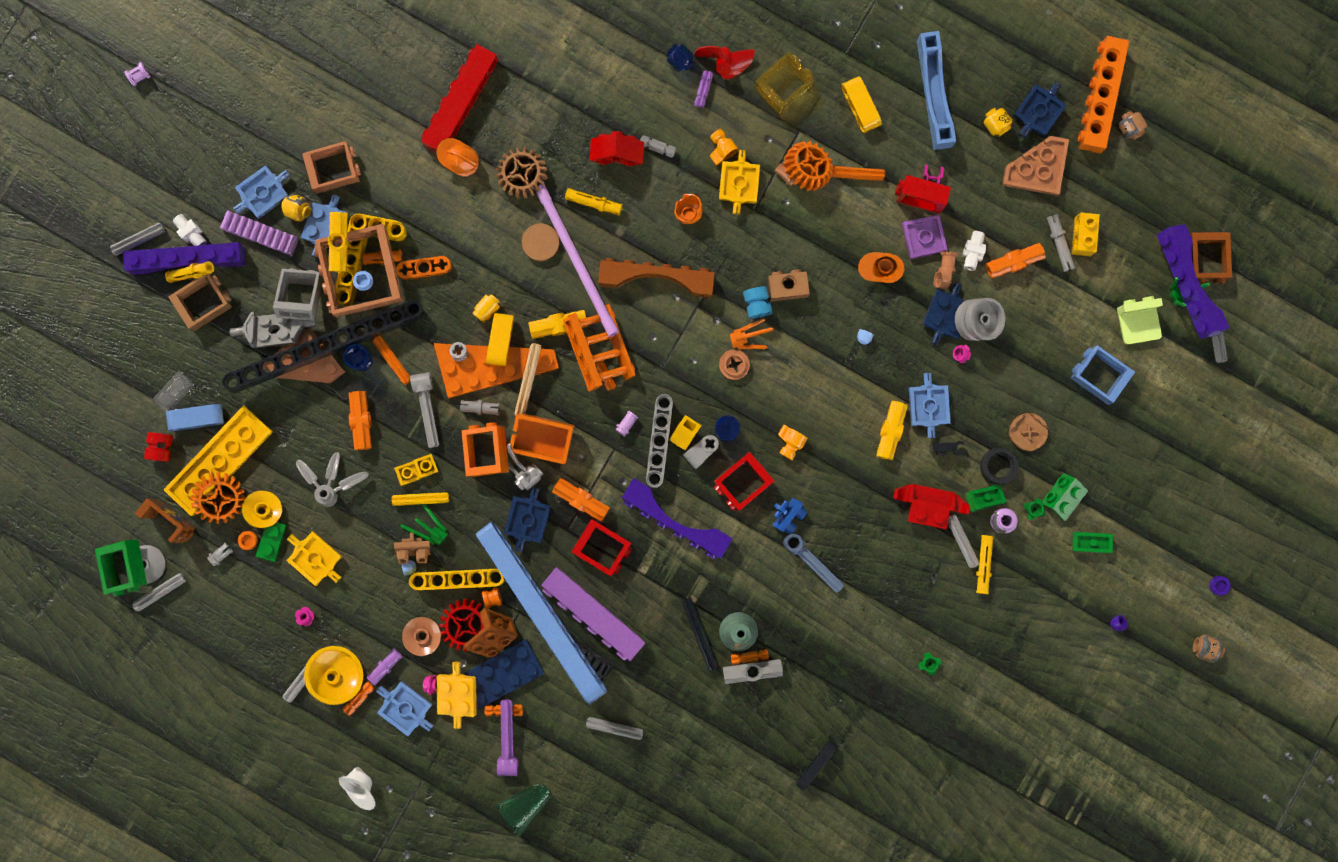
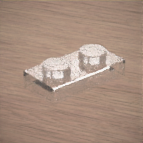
M178 371L152 400L164 411H170L195 384Z

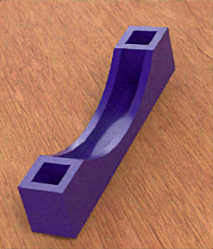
M1186 224L1170 226L1157 234L1174 278H1179L1177 285L1199 338L1213 337L1228 330L1229 325L1223 311L1207 296L1196 277L1192 263L1191 249L1193 241Z
M238 242L123 251L124 270L132 275L189 267L193 263L201 264L207 261L212 262L215 267L246 266L245 247Z
M633 478L622 496V499L625 500L623 504L631 509L637 507L641 510L639 514L647 519H650V517L658 520L656 524L665 530L667 527L673 529L674 532L672 534L680 539L686 537L690 540L689 544L698 550L700 547L707 550L705 554L714 560L716 557L721 559L732 541L731 537L718 529H693L675 522L658 506L651 489Z

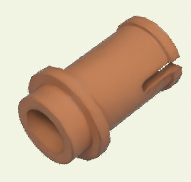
M781 163L774 172L786 181V185L792 187L794 181L792 179L788 180L790 175L785 173L787 168L783 167L784 163Z

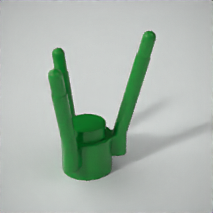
M1175 277L1172 285L1169 287L1171 290L1169 293L1170 300L1174 302V306L1186 307V303L1181 302L1183 297L1176 286L1179 278ZM1210 283L1202 284L1201 288L1210 286Z
M423 504L424 509L439 528L435 526L431 529L418 518L415 519V522L429 532L428 536L403 524L400 527L429 541L432 545L437 544L439 546L448 536L445 532L447 528L440 523L428 506Z

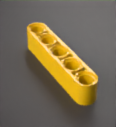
M499 569L421 572L411 575L409 585L414 590L494 587L504 584L506 580L501 574V581L499 583L493 582V573L498 572L501 574ZM475 573H479L482 576V581L479 584L473 582L472 578ZM456 574L462 576L463 580L460 585H456L453 581V577ZM437 575L443 578V583L440 586L434 583V578ZM417 576H421L424 580L421 587L415 584Z

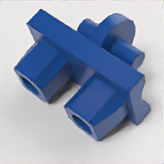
M793 497L789 503L784 501L781 506L776 503L774 507L777 509V512L774 514V517L777 519L773 526L782 532L785 531L792 534L797 527L791 522L792 519L796 516L802 520L807 514L803 503Z

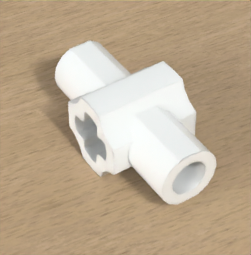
M179 214L173 219V223L179 229L177 231L178 235L188 245L190 243L193 246L207 244V241L201 236L203 231L193 220L190 219L188 221L183 214Z
M973 231L971 241L967 240L963 257H966L964 268L967 270L975 271L978 261L981 262L986 251V245L983 244L985 237L983 232Z

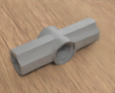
M781 659L723 667L725 684L780 677L783 676ZM752 666L758 669V673L754 677L749 676L747 673L748 669Z

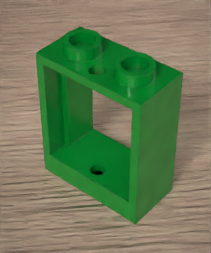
M138 539L125 540L95 549L104 595L112 593L113 597L125 594V590H128V593L140 590V586L148 585ZM123 551L129 583L118 585L112 554Z

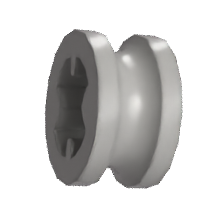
M456 342L451 345L449 352L455 361L460 362L467 358L468 350L463 343ZM460 348L461 354L457 355L456 350Z

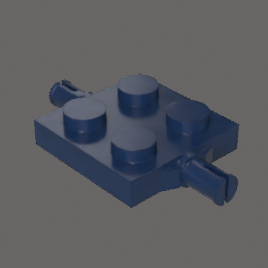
M1055 82L1050 90L1042 89L1037 84L1034 85L1013 115L1024 125L1019 133L1020 137L1024 133L1022 138H1026L1030 130L1045 137L1067 106L1056 96V93L1061 88L1060 84L1058 85Z
M955 283L951 293H946L939 289L935 290L922 325L935 332L931 341L934 345H939L942 336H949L954 339L959 338L960 334L955 325V314L959 305L964 302L958 296L962 285Z
M532 487L529 498L513 497L504 534L512 535L518 539L515 551L523 552L525 541L542 543L551 506L542 504L537 500L540 490L538 488Z

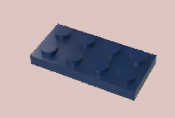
M525 639L463 674L476 677V710H479L545 672L528 640Z

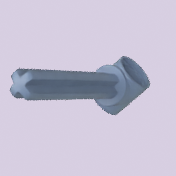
M792 533L785 536L783 544L786 549L793 555L797 554L834 592L837 593L843 588V583L805 547L806 543L799 535ZM792 537H796L798 540V544L794 548L788 545V541Z

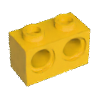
M1080 213L1074 218L1072 255L1092 256L1097 252L1100 214Z

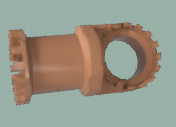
M948 251L941 252L942 265L933 280L936 288L945 290L950 287L949 283L951 284L952 274L956 273L955 259L958 257L957 253L952 252L951 254Z

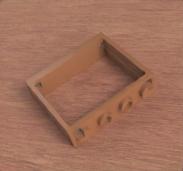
M384 224L347 232V239L350 243L378 236L392 296L341 309L332 271H329V258L326 248H329L328 237L315 240L314 252L320 260L318 270L325 283H322L325 295L328 294L329 302H327L329 313H332L333 316L340 317L403 302L387 228ZM337 237L334 240L335 246L343 243L341 237Z

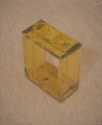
M788 52L755 81L754 87L780 114L812 86L814 78L809 69L803 68L799 58ZM787 64L804 84L783 101L767 84V81Z

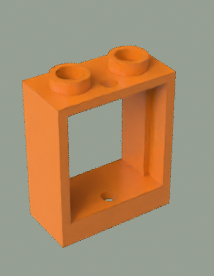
M487 423L486 427L480 428V425L468 426V430H462L466 476L476 477L509 472L505 426H498L497 423ZM493 432L496 465L476 467L473 435Z

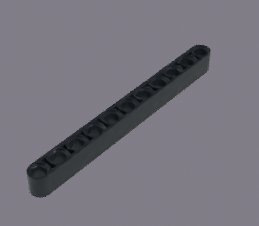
M417 300L407 301L232 371L223 377L222 384L231 393L241 392L415 322L423 316L422 305ZM412 307L419 308V312L416 314H411L409 310ZM394 314L401 315L399 321L391 320ZM382 321L383 326L381 328H374L375 322ZM364 328L365 333L362 336H357V329ZM341 335L347 336V340L344 343H339L338 338ZM322 343H329L328 349L320 350ZM304 350H311V354L307 358L302 357V352ZM292 357V363L284 365V359ZM273 364V371L265 372L266 366ZM256 372L254 379L247 380L248 373ZM237 379L236 386L229 387L230 380Z

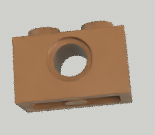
M801 269L792 270L789 274H783L781 271L773 272L768 277L770 302L806 298L809 296L807 272H802ZM791 281L793 288L786 289L783 282Z

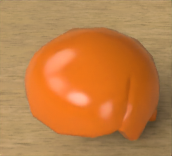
M684 194L683 198L676 202L674 213L677 220L681 223L694 224L701 218L703 206L696 195Z

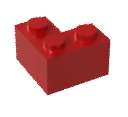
M613 131L609 135L600 134L599 137L591 138L589 161L601 165L620 163L629 167L643 164L644 142L637 140L635 136H625L620 131Z

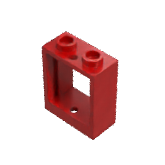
M906 175L904 180H900L894 195L897 196L896 202L940 214L947 205L951 187Z
M749 452L714 481L716 485L714 489L720 496L723 494L728 499L726 503L733 511L735 509L740 511L770 486L774 480ZM744 462H747L764 484L739 504L721 482Z
M591 519L573 548L572 553L612 576L613 573L618 574L622 567V564H620L622 558H627L633 548L630 547L632 543ZM596 528L624 544L610 569L582 553Z

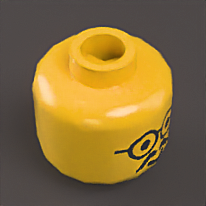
M993 108L985 114L987 118L984 120V125L991 135H998L1000 137L1012 128L1010 126L1012 119L1004 108L998 110Z

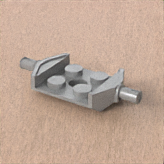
M251 312L241 328H230L231 337L243 335L251 348L293 344L300 341L305 328L317 327L316 319L315 321L277 318L275 314L255 316V313ZM279 329L277 333L271 334L273 330Z

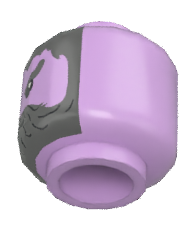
M1007 508L994 511L990 518L993 530L1002 534L1012 532L1018 523L1016 514Z

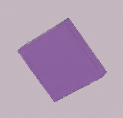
M940 215L902 222L910 260L948 251Z

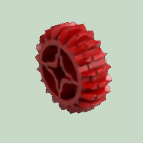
M467 599L463 600V605L460 600H457V607L450 604L449 608L452 611L450 612L445 609L443 612L448 616L440 617V620L445 621V624H439V627H445L446 630L440 632V634H447L448 637L444 639V642L451 640L452 642L449 645L451 648L457 644V651H460L462 646L464 652L468 651L464 648L468 641L459 640L461 636L466 632L473 635L480 632L474 626L476 615L480 619L481 630L484 629L480 615L481 611L479 610L482 604L479 603L474 607L475 600H471L470 605H468ZM461 609L472 611L466 618L455 614ZM451 620H454L458 626L455 636L451 630ZM469 620L468 626L470 629L463 630L464 625L461 621L466 622Z

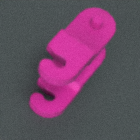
M925 165L923 178L925 180L935 179L937 180L936 183L939 184L943 178L944 167L940 168L939 176L934 177L927 174L928 165Z

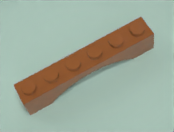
M605 258V261H600L598 285L619 288L623 284L635 279L658 277L679 284L692 296L712 298L715 272H711L707 268H700L697 271L692 270V267L681 266V269L673 268V265L662 264V267L654 266V263L643 262V265L635 264V261L624 260L623 263L616 262V259Z

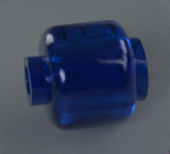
M675 43L666 53L667 63L677 72L683 69L687 71L693 65L691 60L694 54L684 44L677 45Z

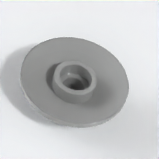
M151 545L140 546L142 560L147 564L144 570L147 584L157 581L163 575L166 568V560L158 548Z

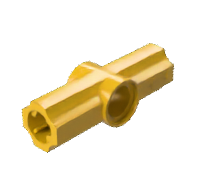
M330 212L328 245L329 271L347 272V247L349 242L347 239L348 213ZM337 237H341L343 240L340 247H335L334 240Z
M585 310L568 314H553L546 319L528 322L532 339L548 335L558 336L566 334L567 331L563 319L573 313H576L579 319L586 318Z
M891 401L887 418L884 420L881 428V440L876 454L877 457L893 460L897 443L902 436L904 428L902 424L908 405L898 401Z

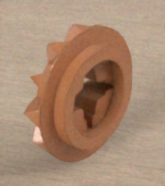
M736 349L725 352L719 361L721 373L724 377L731 380L744 377L750 367L747 355ZM731 357L735 362H742L737 366V373L734 368H727L731 364Z

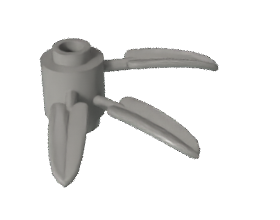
M509 443L507 445L509 454L522 471L518 473L508 462L509 470L513 471L516 475L515 478L517 480L515 484L521 490L526 489L528 491L541 480L540 477L543 473L534 463L524 467L517 459Z
M338 452L332 455L325 475V478L328 480L327 485L320 486L316 482L318 477L302 460L296 461V466L308 484L316 486L315 499L324 507H331L337 502V491L341 489L345 491L363 481L369 475L367 472L354 474L340 481L339 487L332 489L331 483L336 479L340 461V454Z

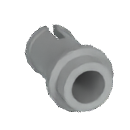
M225 542L216 551L210 552L207 559L213 566L220 565V562L233 553V550L230 547L223 552L229 546Z

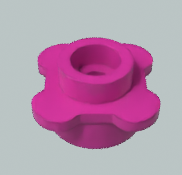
M437 675L425 677L423 681V690L428 695L437 693Z

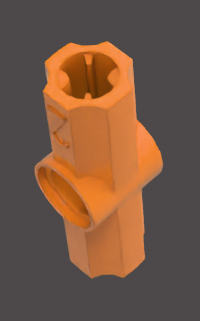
M1040 243L1022 250L1011 251L1005 254L1004 257L986 263L987 273L993 279L1009 272H1017L1026 268L1027 265L1045 259V251Z
M366 391L349 393L351 412L349 413V425L353 432L354 450L371 449L370 428L372 422L367 406Z
M562 478L559 479L552 491L568 501L573 507L583 513L585 511L601 522L610 507L593 498V495L579 487L576 488Z

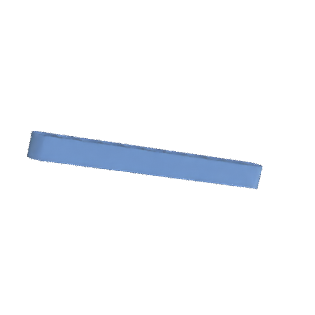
M493 522L488 523L476 533L477 538L583 698L589 704H592L607 692L605 686L499 528Z

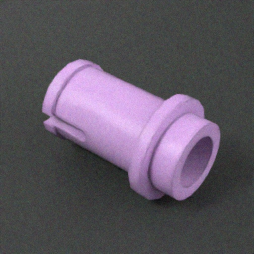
M628 411L621 423L616 425V431L622 436L629 435V430L638 417Z

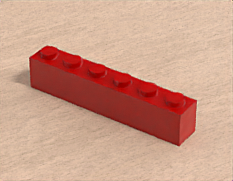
M478 44L469 51L466 64L460 67L458 78L450 84L447 97L442 98L439 111L433 114L430 120L431 125L421 135L423 146L435 153L441 141L447 138H455L499 61L495 53Z

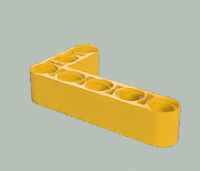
M354 214L350 218L347 232L376 226L377 224H384L387 228L389 240L403 241L407 236V230L401 222L364 214ZM360 220H363L364 225L360 228H356V223ZM400 227L401 233L393 235V230ZM368 238L360 240L357 246H352V242H350L347 247V272H338L335 285L338 302L342 307H349L354 303L357 288L354 286L353 278L356 273L361 271L363 263L362 254L365 253ZM356 257L355 263L349 265V258ZM347 275H352V280L349 283H344V278ZM344 293H347V294H348L347 300L344 301V302H341V301H340L341 295L344 294Z

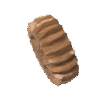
M517 147L516 153L510 149V156L504 154L505 161L499 160L501 166L496 167V170L500 172L496 174L497 179H501L498 182L499 185L503 186L504 192L509 190V196H512L515 192L516 198H519L520 194L527 198V193L529 192L531 196H534L533 190L539 191L538 185H545L542 180L547 179V175L544 174L547 172V167H542L545 165V161L540 160L541 155H535L534 150L528 153L526 147L523 149V152ZM519 160H528L533 164L524 165ZM514 163L515 169L507 176L508 168ZM518 166L525 173L524 176L526 180H524L523 176L519 174ZM537 170L535 179L530 183L529 176L534 173L533 171ZM521 181L525 186H515L510 182Z

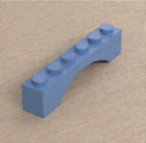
M939 31L920 33L917 39V47L933 150L952 148L956 143V137L944 88Z

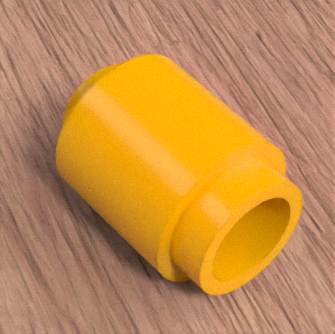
M492 294L489 297L485 295L474 307L475 310L472 314L483 323L486 320L489 321L500 308L498 305L500 301Z

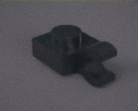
M964 441L929 445L930 453L935 452L936 456L947 455V452L952 451L955 455L962 456L965 452H959L957 446L963 445Z

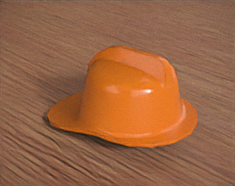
M447 138L441 141L437 147V158L447 169L463 177L470 176L477 170L479 157L475 150L454 138Z
M872 252L864 255L860 260L858 271L865 280L893 283L902 277L904 263L897 255Z

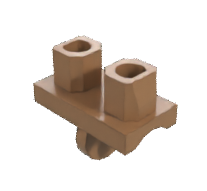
M410 533V538L402 539V542H394V552L398 564L409 563L408 556H416V562L426 563L428 555H430V542L422 541V538H414V533Z

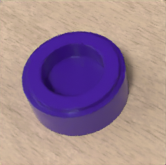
M1215 576L1209 582V589L1215 595H1226L1230 591L1231 585L1226 577Z

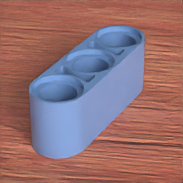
M222 404L166 411L168 431H181L224 424Z

